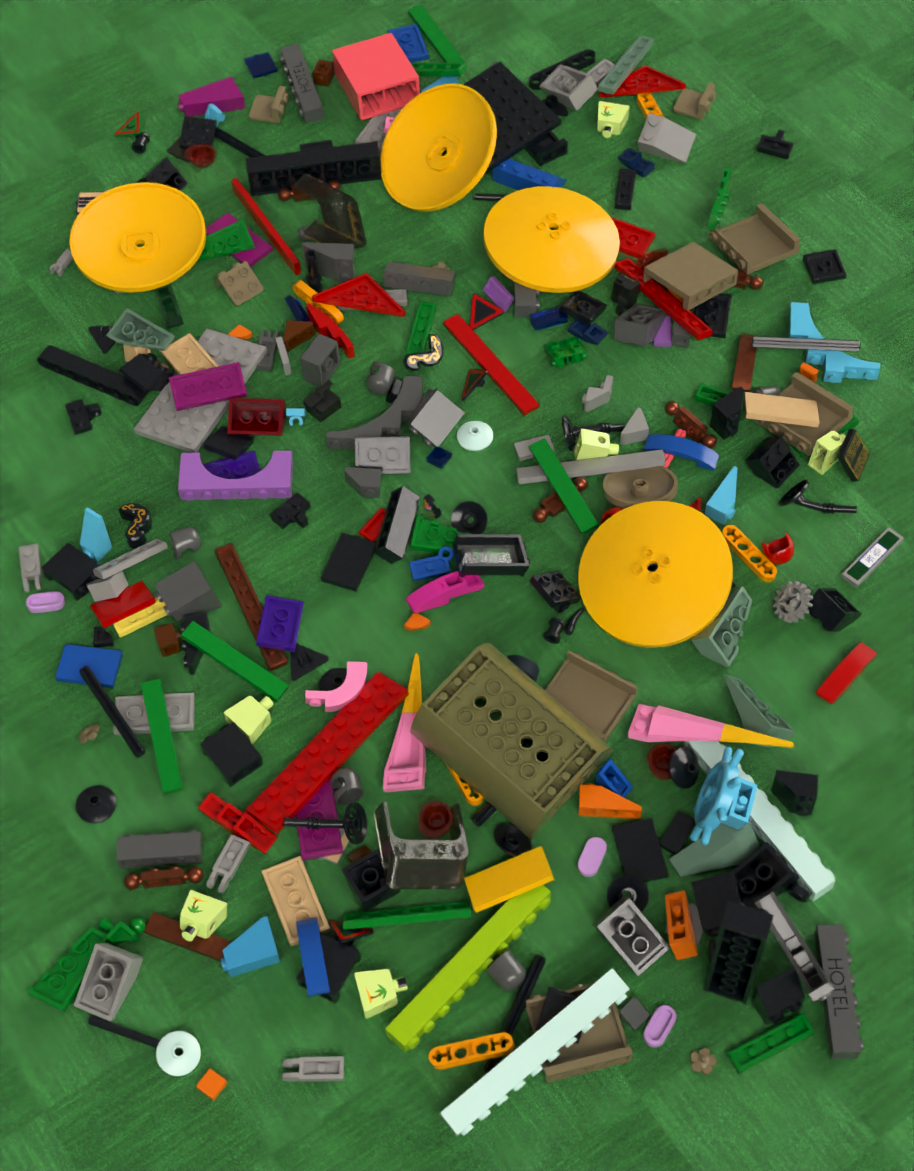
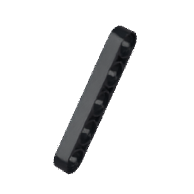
M590 49L584 50L529 77V87L533 90L541 89L539 86L547 78L545 75L551 74L560 64L576 70H582L594 64L596 53Z

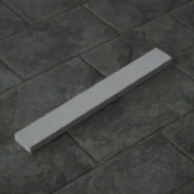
M662 449L561 462V465L568 476L573 478L665 466L666 460ZM539 465L517 468L519 484L548 481Z

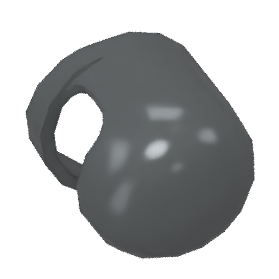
M373 362L370 367L371 375L366 379V386L370 392L376 395H384L391 389L396 373L390 366L384 363ZM374 367H379L378 373L375 372Z
M185 527L170 532L175 559L182 558V551L191 548L193 553L200 549L201 539L195 528Z
M339 769L331 776L330 785L333 789L337 790L334 794L335 804L345 805L357 801L363 796L364 790L360 778L353 769Z
M510 950L498 957L487 970V974L505 991L516 989L526 976L524 967Z

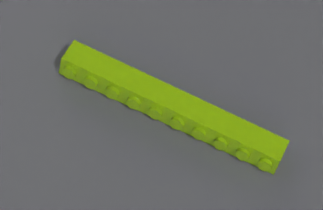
M541 885L510 898L385 1028L386 1036L405 1053L409 1049H414L420 1042L419 1038L424 1033L428 1034L434 1028V1022L439 1017L443 1018L449 1012V1006L454 1001L458 1002L464 996L466 988L469 985L473 986L476 984L483 970L487 971L494 962V959L506 952L509 947L508 944L513 939L517 940L521 936L522 929L527 924L531 925L537 918L536 914L541 909L544 911L550 905L551 891L544 885Z

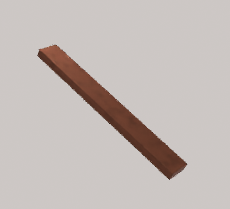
M230 543L215 549V554L257 642L263 608L233 544ZM259 646L270 671L288 665L283 650Z

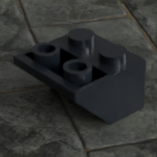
M167 157L158 161L137 181L138 183L163 184L179 191L188 184Z
M782 436L767 437L745 460L754 475L774 488H779L799 467L798 461Z

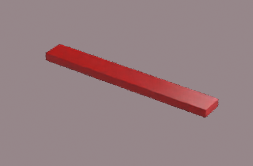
M237 178L231 179L234 194L295 276L301 274L299 260Z
M626 258L615 263L614 268L618 272L624 273L626 276L631 277V279L633 278V280L635 279V281L640 282L639 290L696 340L700 341L712 336L713 330L690 310H685L683 304L653 278L643 282L644 271L631 259Z
M459 314L443 321L445 328L483 370L488 371L487 375L524 416L539 408V403Z

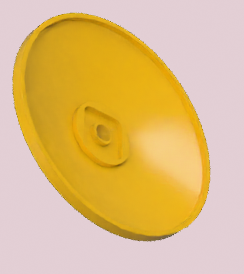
M442 84L427 89L405 105L387 131L380 156L382 180L393 199L408 209L419 212H431L441 210L456 203L476 186L491 162L497 138L495 116L486 99L468 86L462 84ZM447 150V153L442 156L443 152Z
M158 183L126 184L100 194L81 210L71 228L70 250L78 269L93 283L106 289L120 292L149 291L172 283L193 267L204 249L206 227L199 207L183 192ZM139 244H144L142 247H137Z
M547 186L525 188L502 198L490 210L483 232L485 250L498 270L520 285L550 293L574 292L588 288L602 280L611 271L617 260L620 243L619 234L613 220L601 206L577 192Z
M643 502L617 512L601 524L593 533L584 548L580 560L578 573L579 590L589 615L602 630L613 638L638 647H666L694 637L710 625L719 615L731 590L733 563L726 539L707 516L692 507L676 502ZM657 564L658 568L656 571L651 572L648 571V566Z

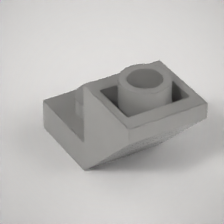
M606 375L605 382H601L600 388H588L587 393H584L582 398V404H585L584 412H589L609 402L614 376Z

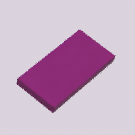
M226 213L206 228V236L234 224L238 220L231 214ZM247 228L255 249L230 254V256L240 264L247 261L251 268L273 251V247Z
M239 362L169 377L176 411L227 401L229 398L247 396Z
M330 779L295 815L296 818L307 819V817H311L312 819V817H315L316 819L319 817L320 820H338ZM297 827L302 861L344 854L340 828H319V830L315 828L312 830L311 827L310 829Z

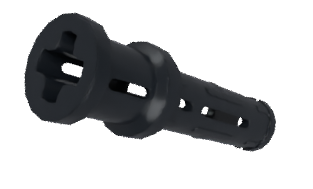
M310 249L305 252L308 271L306 280L309 283L308 286L317 293H320L323 290L322 276L318 272L316 251Z

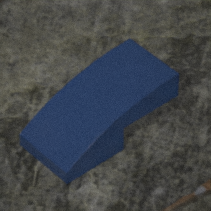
M630 148L618 156V160L628 169L636 170V174L642 177L647 176L655 169L654 163L642 159L640 152Z
M576 320L568 330L575 337L594 345H598L608 335V332L596 323L587 325L579 320Z

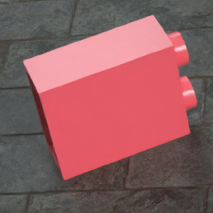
M392 33L332 50L335 76L360 120L404 108L407 103L420 94L419 76Z

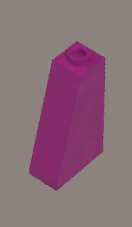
M232 77L178 95V108L180 112L183 111L185 116L189 117L205 115L209 104H214L221 112L245 109L244 97Z

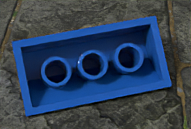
M511 158L493 168V181L515 190L541 186L562 188L566 183L565 178Z

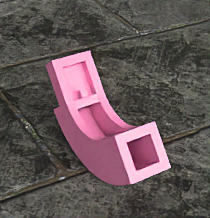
M347 662V675L343 684L332 691L306 690L305 704L313 707L325 704V712L341 710L362 691L366 682L367 662Z

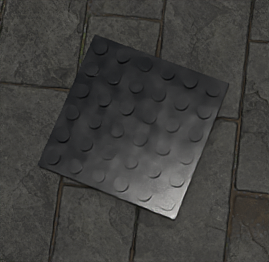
M500 61L463 84L476 90L486 99L493 110L496 120V145L491 162L484 174L561 125V119Z

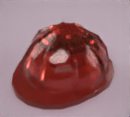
M197 144L186 149L185 157L199 168H208L215 161L216 151L208 144Z
M667 249L649 252L638 259L637 265L644 271L645 266L665 257L669 252Z
M659 744L649 751L647 757L648 765L656 778L661 780L671 779L669 761L672 753L677 749L674 746Z
M436 801L422 807L418 818L420 832L429 839L443 836L453 823L451 808L445 803Z

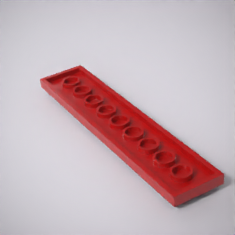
M377 672L364 685L360 694L352 702L345 705L246 809L247 813L278 834L285 827L283 826V818H293L331 778L333 773L352 756L409 695L408 689Z

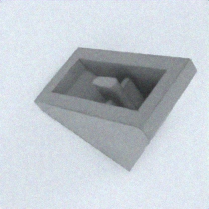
M637 408L621 432L620 444L626 445L647 440L649 427L641 408Z
M123 571L104 580L98 578L86 584L94 602L116 598L129 585Z

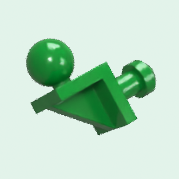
M105 917L99 921V928L109 932L106 935L109 944L115 945L116 943L134 941L137 944L140 941L137 934L145 930L146 923L142 918L137 917L130 922V928L121 920L114 926L111 924V920Z

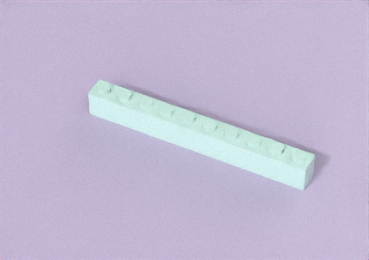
M684 741L683 747L690 749L695 754L699 766L706 774L715 764L722 760L723 752L726 748L725 745L720 744L718 741ZM739 763V777L754 783L752 777L745 774ZM757 788L749 824L764 844L767 842L798 878L797 884L809 892V898L814 902L833 889L836 881L835 877L829 869L822 865L819 856L811 852L807 847L806 841L794 832L792 824L783 819L779 809L775 805L772 806L767 800L764 791Z
M612 968L444 1109L440 1115L457 1136L461 1133L464 1136L474 1128L471 1124L477 1118L480 1121L486 1118L491 1113L489 1110L491 1106L495 1103L497 1106H500L509 1098L506 1094L511 1089H514L515 1092L526 1084L523 1080L529 1074L534 1077L543 1069L541 1064L548 1059L549 1062H552L560 1055L558 1050L563 1045L568 1048L577 1040L576 1034L580 1031L585 1034L594 1026L592 1021L596 1017L602 1019L611 1012L608 1008L614 1002L619 1005L628 997L625 993L629 990L627 985Z

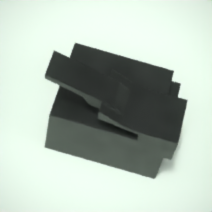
M621 273L616 278L611 300L618 303L615 311L618 315H622L624 307L630 309L637 302L640 282L635 281V279L633 280V278L631 279V277L626 276L624 273Z
M329 379L303 400L306 411L313 415L320 423L341 408L340 398L329 389L333 385Z

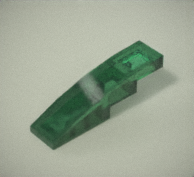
M171 284L154 289L167 329L183 325L184 322Z

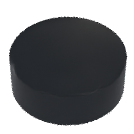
M791 884L788 889L789 895L799 902L806 903L810 897L809 892L797 884Z

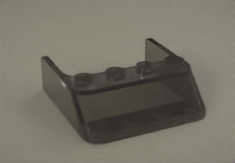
M307 173L294 184L295 189L318 201L323 215L324 223L315 220L304 231L305 236L320 243L354 244V248L364 247L367 244L359 207L353 197Z
M381 802L374 811V818L385 880L389 887L393 889L423 890L459 889L464 883L468 859V846L459 804H454L446 813L450 840L400 839L394 835L387 802Z

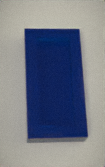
M288 295L285 301L296 320L311 322L300 301Z
M560 306L529 315L535 331L567 323L568 317L559 311Z

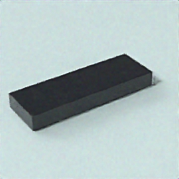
M620 168L615 209L631 210L636 170Z

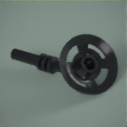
M566 415L562 416L563 432L570 451H574L576 437L579 436L581 429L609 434L610 432H622L627 425L599 423L593 426L577 427L572 425Z
M803 480L792 487L778 503L782 507L794 502L800 506L821 511L823 514L826 512L827 514H830V512L831 514H834V512L856 514L857 506L835 505V503H832V505L830 503L820 504L804 499L803 493L808 487V480Z
M355 802L347 806L344 820H320L319 817L316 819L315 817H312V819L311 817H307V819L283 818V826L306 827L307 829L311 827L312 830L315 828L316 830H319V828H344L347 839L352 844H360L365 839L367 833V817L363 807Z

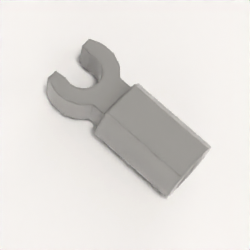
M66 249L56 261V264L50 266L51 274L57 271L58 277L63 275V270H66L74 260L71 250Z

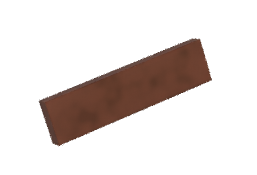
M154 912L144 930L147 935L220 962L224 958L222 950L231 944L230 940L211 934L209 938H202L196 935L192 941H187L182 937L183 930L180 929L179 921Z

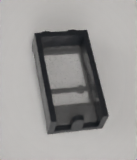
M457 534L452 543L460 577L465 575H520V577H523L530 567V560L527 558L526 546L521 534Z

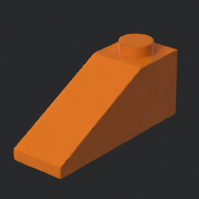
M592 783L580 785L579 816L641 819L642 807L602 786H596Z
M683 890L665 895L669 944L676 959L681 960L698 956L696 936L686 891Z

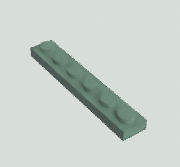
M639 36L598 85V91L613 95L654 45V39Z

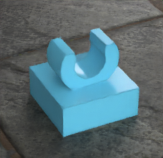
M209 104L204 119L217 120L218 127L219 122H223L226 115L214 104Z
M286 409V416L290 418V426H293L295 419H299V425L303 426L304 421L302 418H306L305 409Z

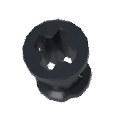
M141 132L135 136L136 140L132 143L131 147L138 154L145 153L146 144L150 141L149 135Z
M551 618L549 620L550 626L548 631L544 633L543 638L549 643L558 644L561 639L560 634L566 628V624L558 618Z

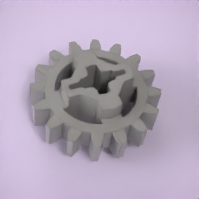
M796 580L794 582L788 581L787 586L782 584V590L776 591L778 597H773L776 603L772 606L777 609L774 613L783 621L798 623V618L805 619L803 614H809L808 607L813 606V604L809 603L813 599V596L809 595L811 590L807 588V585Z

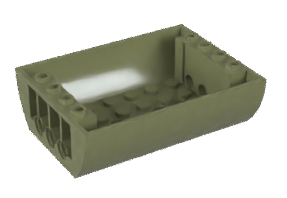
M491 643L479 645L421 705L411 725L412 735L476 792L483 796L485 800L490 802L530 840L536 836L580 788V785L613 752L611 746ZM478 698H483L487 703L484 707H477L475 701ZM497 711L501 713V719L498 721L492 720L490 718L492 712ZM529 738L533 744L529 748H524L521 745V741ZM539 752H545L548 755V759L542 762L536 758V755Z

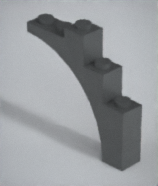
M404 376L403 385L396 400L390 408L371 422L353 429L327 432L328 449L355 450V437L401 436L402 421L409 420L422 399V376Z
M771 889L754 899L757 908L765 909L774 915L770 928L794 966L813 1002L816 1000L820 1002L828 998L832 994L831 991L834 990L832 984L774 891Z

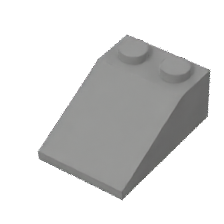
M561 64L539 86L550 96L552 94L556 96L558 101L565 107L575 111L580 109L598 90L590 74Z
M649 113L638 140L639 151L686 164L696 134L665 117Z
M107 942L95 944L74 1006L112 1022L137 978L143 957Z

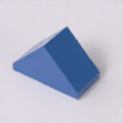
M609 758L596 773V786H602L624 798L633 787Z

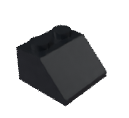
M152 353L138 354L119 370L141 390L162 391L169 383V377L174 375L169 366L158 361L157 356Z
M741 386L713 404L710 427L723 440L729 436H734L738 432L743 398V388Z
M819 588L813 595V599L809 601V603L813 604L812 607H808L809 614L819 619L823 623V628L829 632H840L862 615L836 588Z
M776 770L771 792L790 813H796L799 816L812 815L817 800L818 775Z
M379 849L342 868L353 896L363 912L400 893L399 881Z
M794 967L756 987L751 1003L766 1025L770 1022L775 1024L785 1017L784 1014L790 1011L795 1013L803 1007L805 994Z

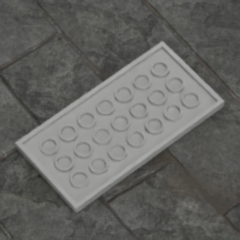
M206 329L197 341L218 366L239 362L244 383L250 378L257 368L256 365L261 362L267 351L265 346L210 329ZM169 382L136 425L134 432L145 438L190 453H197L229 408V400L176 411Z

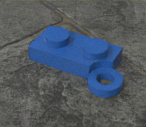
M442 547L439 550L438 556L409 562L413 582L450 574L451 570L448 562L453 559V550L450 547ZM447 551L450 555L448 557H444L442 555L443 552Z

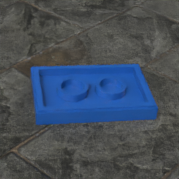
M417 24L387 30V34H393L410 63L429 59V54Z
M65 644L55 679L60 682L87 685L79 670L88 666L102 687L114 688L123 653L117 650Z

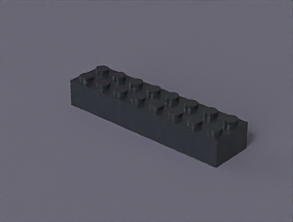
M377 141L246 158L251 196L278 193L282 188L292 190L291 185L324 180L325 185L331 180H336L342 185L382 179Z
M728 900L704 991L747 1004L767 941L773 914L762 908L754 909L748 907L740 901L732 902Z

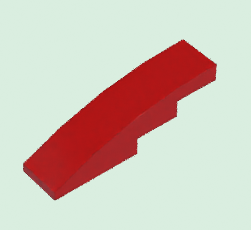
M306 304L307 316L314 324L318 335L321 334L338 341V348L342 347L348 359L355 357L354 345L345 332L325 313L311 304Z
M860 642L828 676L815 694L832 705L851 687L853 681L863 673L865 667L875 659L877 652Z
M212 792L208 794L198 807L200 812L231 834L249 841L252 847L264 854L267 853L278 838L246 812L243 814L229 802L226 804Z

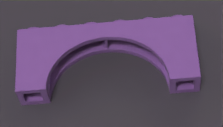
M273 451L272 458L264 469L250 477L241 479H226L213 475L202 465L200 453H181L178 485L180 498L187 501L291 498L293 480L292 451Z

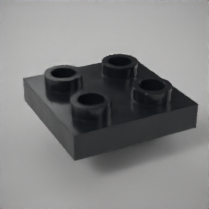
M184 116L179 147L212 152L217 120Z
M559 571L534 575L529 581L549 606L558 613L564 612L571 604L578 603L581 599L576 589L570 585Z

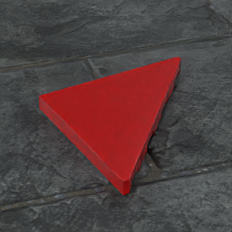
M644 65L629 74L613 95L599 92V97L686 89V84Z
M368 273L312 296V301L317 303L404 317L406 313Z

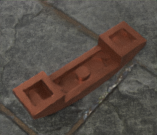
M741 333L732 390H736L741 386L743 392H750L757 347L752 346V338L758 335Z

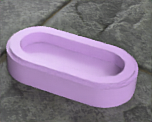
M58 591L32 594L26 600V606L32 613L58 611L65 605V598Z
M593 837L587 841L578 861V871L582 876L592 877L597 874L607 849L603 839Z
M662 1005L655 1010L643 1034L644 1041L648 1046L659 1047L666 1040L676 1021V1012L672 1007Z

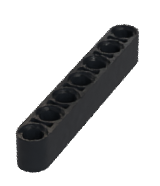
M48 345L37 358L38 363L46 369L134 406H139L149 393L147 390H141L123 375L51 345Z

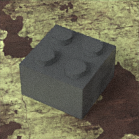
M321 334L311 341L310 347L306 352L302 353L300 358L304 381L321 387L330 379L340 365L338 341Z

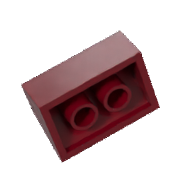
M229 398L227 434L282 436L286 422V403L284 400Z

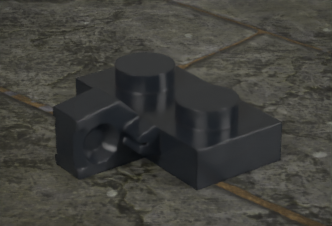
M778 130L776 137L762 135L757 151L788 160L794 143L783 140L785 131Z
M80 399L65 404L75 435L93 430L90 420L102 415L98 403L84 406L83 400Z
M296 493L270 514V518L282 529L295 522L302 528H305L309 524L305 511L311 508L310 503L299 493Z

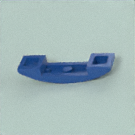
M648 435L644 447V452L663 449L664 453L696 461L698 467L715 471L719 458L718 453L700 443L671 435Z
M317 917L296 921L308 996L329 993L330 988Z

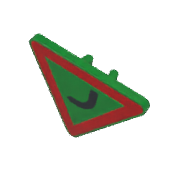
M137 111L114 133V136L139 135L141 133V112Z

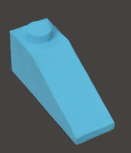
M736 466L731 469L707 502L705 508L706 516L723 525L728 519L731 520L736 512L734 509L737 483Z
M87 507L84 513L80 546L83 554L98 563L112 549V545L102 516Z

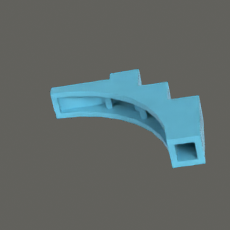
M791 302L788 338L825 339L812 321L809 303ZM806 349V364L823 365V382L841 383L842 378L878 380L880 363L857 359L836 350Z

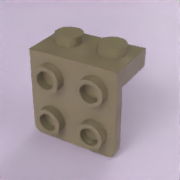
M709 83L704 93L683 89L673 111L703 120L711 108L712 101L716 98L715 84Z
M279 86L276 97L257 95L250 110L249 119L280 123L285 112V106L289 100L286 87Z
M247 261L241 264L238 262L228 272L223 271L219 273L214 282L217 288L223 286L235 306L245 303L264 290Z

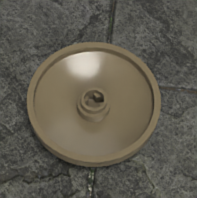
M663 466L608 473L603 480V494L610 503L621 508L650 501L670 502L678 491L676 475Z

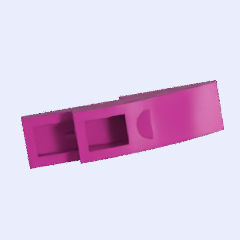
M456 571L422 586L406 597V602L415 614L449 603L450 598L482 590L484 583L479 575L460 577L459 572Z

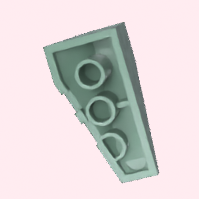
M126 308L106 335L118 344L165 351L175 338L173 334Z
M739 586L727 599L723 609L714 621L691 640L701 655L725 667H729L738 654V640L743 636L744 632L741 629L743 622L748 618L752 599L743 586Z
M729 675L725 677L746 730L786 740L796 734L780 715L776 717L769 711L771 707L767 703L755 698L757 696L756 693L741 679ZM754 744V745H756L757 747H761V746L767 747V748L773 747V746H771V745Z
M749 822L738 830L721 823L711 832L708 845H702L700 842L701 838H699L670 858L669 862L680 878L703 874L705 871L724 870L726 867L739 866L757 851L760 846Z

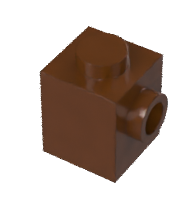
M319 59L313 70L314 84L329 87L335 75L334 62Z
M173 623L164 624L154 629L162 657L181 652L178 641L182 639L179 629L174 630Z

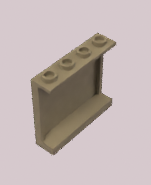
M763 203L756 205L755 215L719 230L715 227V230L710 229L709 233L710 240L747 275L800 252V238Z
M692 242L645 266L643 282L652 278L682 297L684 299L683 308L688 311L735 286L739 270L695 242Z
M796 372L792 375V384L777 396L817 401L819 426L810 427L755 419L753 421L769 430L772 434L782 436L786 443L791 444L800 452L810 456L819 438L830 431L838 432L852 420L853 406Z
M568 651L566 661L545 691L602 740L607 742L637 697L638 687L633 682L618 677L616 673L601 668L599 664L584 659L582 655Z
M598 980L586 986L582 984L575 985L570 990L564 992L580 996ZM534 995L525 1002L533 1035L537 1032L536 1027L546 996ZM615 1002L608 1007L611 1012L602 1019L596 1017L592 1021L594 1026L585 1034L582 1032L579 1044L573 1043L568 1048L563 1045L558 1050L559 1056L552 1062H549L547 1059L541 1064L546 1083L632 1062L631 1046H628Z

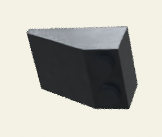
M767 842L733 870V873L737 876V888L741 902L754 909L757 908L754 899L771 889L778 896L798 880Z

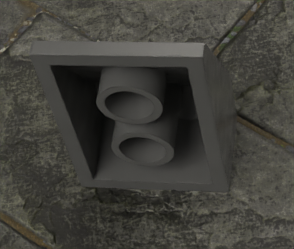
M302 243L306 269L305 252L312 249L316 251L318 272L322 276L343 283L355 278L356 259L354 244Z
M636 303L615 319L614 340H619L624 344L634 343L639 347L647 346L656 337L667 313L659 307Z
M623 896L592 923L637 976L642 974L670 949V946L631 899Z

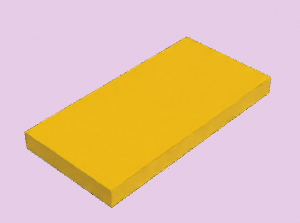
M542 846L464 878L476 913L555 880Z

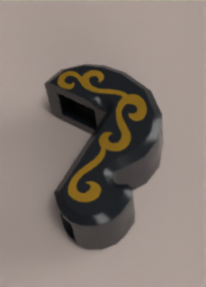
M428 334L430 352L406 355L403 360L404 367L409 371H416L420 369L418 364L425 367H432L438 364L443 357L444 349L440 338L435 334Z
M128 503L122 505L119 508L121 518L131 521L125 537L128 540V545L136 549L146 542L145 534L152 527L151 516L147 508L140 504Z

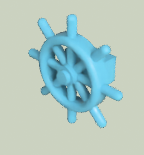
M726 747L722 760L707 772V777L699 792L696 805L693 807L696 826L690 835L692 841H697L702 833L700 842L704 846L708 845L711 832L720 823L737 830L748 824L758 785L739 777L738 764L744 754L742 749H737L731 759L732 748Z

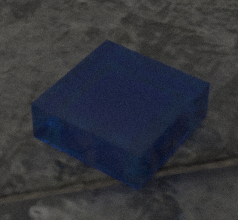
M435 447L427 457V462L443 469L452 458V453L441 447Z

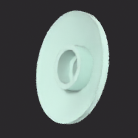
M469 421L459 428L457 440L464 449L480 451L491 444L493 431L484 422Z
M174 1031L165 1035L160 1040L156 1049L158 1065L165 1073L172 1076H183L193 1071L201 1055L198 1041L191 1034L184 1031ZM177 1048L182 1049L183 1054L181 1056L175 1054Z

